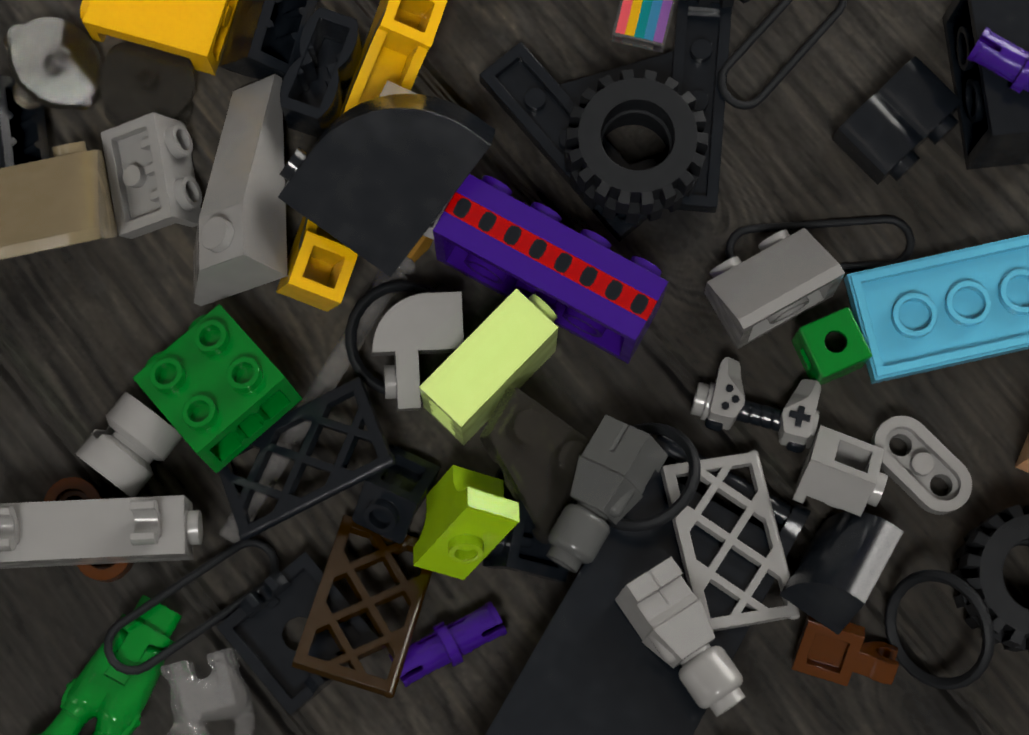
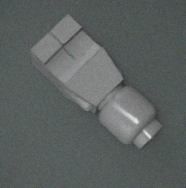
M671 556L626 584L615 601L646 647L673 669L678 665L682 666L678 674L684 687L700 708L707 709L710 707L717 718L746 698L740 689L743 677L721 646L715 645L711 647L710 643L715 639V635L701 598L698 599L681 576L683 572Z

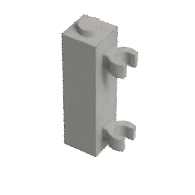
M184 495L0 503V569L194 560L193 545H201L203 540L201 511L193 510V503Z

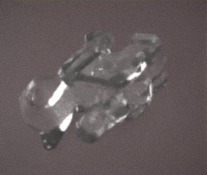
M227 648L207 654V661L212 671L208 677L202 680H198L193 662L179 661L160 667L162 676L169 682L171 691L170 707L174 718L173 725L166 735H210L206 724L208 722L225 720L234 721L235 735H253L255 726L253 704L249 687L239 673L240 664L235 649Z

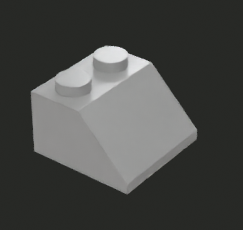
M805 228L792 235L788 233L787 229L781 230L758 245L760 253L743 262L739 256L732 257L710 271L713 279L706 282L704 294L737 349L833 297L845 274L844 270L836 259Z

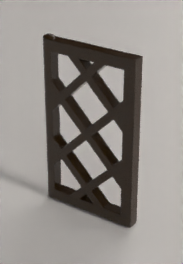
M343 516L293 659L292 667L380 694L389 699L394 697L433 571L421 569L419 576L407 581L393 556L405 551L413 553V547L419 538L407 535L403 543L398 544L354 523L352 517ZM350 533L368 538L376 550L352 562H349L344 553ZM383 562L397 586L370 597L357 572ZM346 578L359 602L332 614L326 603L332 584ZM403 596L409 605L404 627L391 632L376 607ZM366 612L380 638L353 649L339 624ZM327 629L342 655L329 661L308 655L314 636ZM387 648L393 658L387 680L367 674L359 660Z

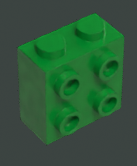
M220 304L208 314L195 319L186 333L166 350L153 355L147 361L145 367L133 377L134 381L194 452L216 474L303 399L286 377Z

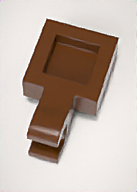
M807 615L792 658V670L843 686H848L852 672L883 684L892 685L899 666V662L895 661L898 648L881 641L863 643L865 639V627L849 622L840 634L837 635Z

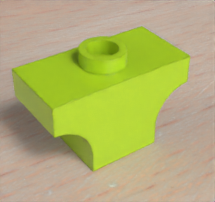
M452 465L426 495V519L422 533L413 547V566L465 580L520 522L519 502L504 498L503 480Z

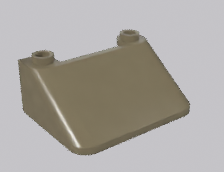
M85 141L73 142L52 147L53 158L0 168V260L95 240L120 237L117 232L108 173L102 150L87 151Z

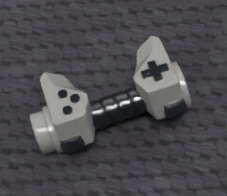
M725 357L718 368L715 383H698L690 414L700 416V420L705 421V426L708 429L717 432L722 429L729 430L735 421L772 429L778 432L779 443L786 446L788 451L802 453L805 448L809 449L816 433L820 414L816 409L821 385L817 380L802 379L783 410L771 408L763 404L760 405L752 401L749 402L745 400L740 363L730 357Z

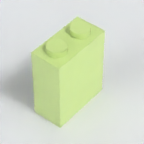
M516 288L419 386L424 408L462 445H465L555 353L558 327L553 323L557 319L555 312L537 295L532 294L527 299Z

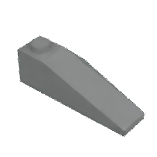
M276 74L234 90L232 93L199 215L193 251L194 303L199 306H204L288 276L286 203L278 198L285 186V178L279 175L285 166L283 110L280 104L282 78Z

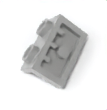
M151 112L101 132L118 236L133 239L175 223L189 227L198 226L202 192L196 182L192 162L193 142L184 122Z

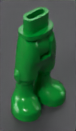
M142 595L134 610L151 598ZM159 603L123 627L115 635L113 640L115 657L127 666H138L145 663L164 650V647L167 648L174 643L170 637L182 616ZM103 642L78 677L67 683L60 704L61 711L44 732L35 735H79L84 725L93 717L97 718V722L92 735H132L141 724V713L157 684L165 660L139 675H126L116 671L108 663L104 653Z

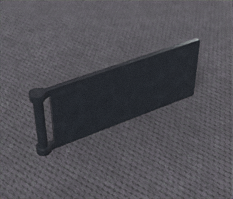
M662 435L656 437L655 441L668 455L666 461L671 464L688 462L682 447L675 441ZM698 453L700 460L708 459ZM654 471L642 494L644 497L623 517L624 519H646L658 515L669 508L661 471L659 473ZM719 471L711 472V474L716 477ZM731 471L728 472L723 482L751 500L755 495L753 484ZM678 482L681 494L686 485ZM696 492L688 506L695 509L703 495ZM769 493L776 523L781 526L779 535L786 558L811 510L797 502L791 506ZM710 500L701 514L728 533L731 532L740 518L737 514ZM672 520L651 530L637 532L618 530L609 526L610 533L596 558L589 564H583L485 735L694 734L706 709L700 708L680 681L678 673L682 666L678 665L673 669L646 647L615 601L626 584L671 556L683 572L681 576L687 583ZM748 521L737 539L766 557L770 548L765 530ZM694 525L690 535L696 560L708 567L723 543L697 525ZM730 548L716 573L744 591L759 567ZM766 573L752 597L762 603L775 578ZM710 582L704 589L710 618L727 616L731 613L737 603L735 599ZM745 607L741 613L750 612L751 610ZM750 625L715 631V639L710 643L711 647L715 645L721 646L731 660H733Z

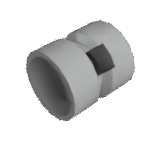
M125 391L106 415L108 428L106 430L94 429L75 454L128 496L136 497L153 476L150 466L152 461H165L183 437L160 416Z

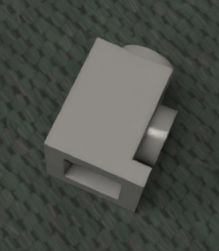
M820 425L803 462L792 500L803 504L806 496L824 502L833 508L842 509L861 517L866 505L869 504L876 507L884 492L888 475L881 473L880 468L885 449Z

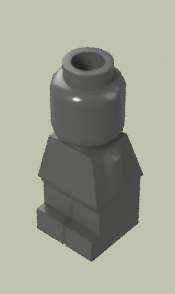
M605 414L581 456L579 455L570 496L577 504H568L551 529L548 541L552 546L546 554L548 558L574 573H577L581 564L593 562L610 533V527L606 521L616 525L644 497L642 494L654 471L659 473L668 457L667 453L649 433Z

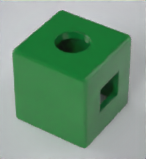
M849 307L801 326L791 339L810 380H817L820 385H824L862 368L872 357V353ZM831 332L841 333L846 339L845 349L838 353L829 351L825 346L826 335Z

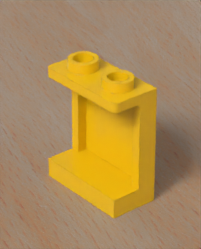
M82 0L80 18L92 40L104 42L106 35L190 58L195 70L216 75L239 0Z

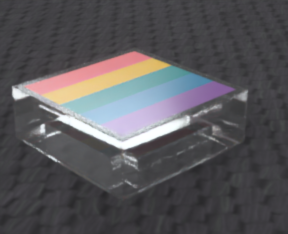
M620 0L611 41L663 53L676 0Z

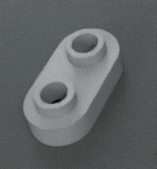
M895 416L887 419L875 430L871 438V444L885 449L881 469L922 509L932 514L944 515L959 509L967 502L972 491V479L968 469L922 423L909 416ZM892 438H900L906 443L907 453L905 456H897L892 453L889 447ZM938 477L946 482L948 491L945 496H937L932 492L930 488L932 478Z

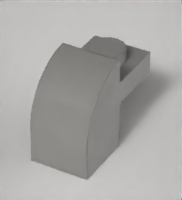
M462 291L421 293L409 296L392 306L379 322L373 338L371 356L394 355V365H384L385 399H396V411H411L421 408L419 354L453 353L464 342Z

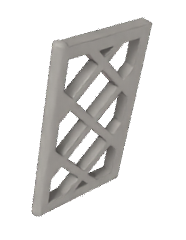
M752 450L748 453L700 460V481L709 486L695 509L687 506L677 517L672 519L687 584L697 598H701L713 631L785 619H798L800 617L799 608L783 597L784 606L773 608L766 607L752 597L766 573L778 580L780 591L783 590L790 578L758 451ZM688 462L664 465L660 469L669 507L681 495L677 478L688 476ZM749 467L755 495L751 500L723 482L730 469ZM719 471L716 477L711 474V472ZM715 492H718L744 510L730 533L701 515ZM751 516L763 522L770 548L766 557L737 539ZM694 525H697L723 543L708 567L696 560L690 535ZM730 548L759 567L744 591L716 573ZM709 582L737 601L729 615L710 618L704 589ZM745 607L751 610L750 612L741 613Z

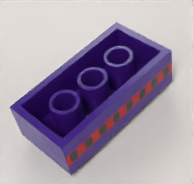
M469 174L454 193L433 229L437 260L505 297H508L516 288L527 299L532 294L537 295L557 315V319L553 322L554 324L629 364L661 306L669 282L660 277L662 274L661 270L653 263L641 257L632 256L628 260L610 250L612 247L611 243L596 232L582 229L578 233L560 223L562 220L561 216L541 203L532 202L531 206H528L511 197L512 190L501 181L488 175H483L480 180Z

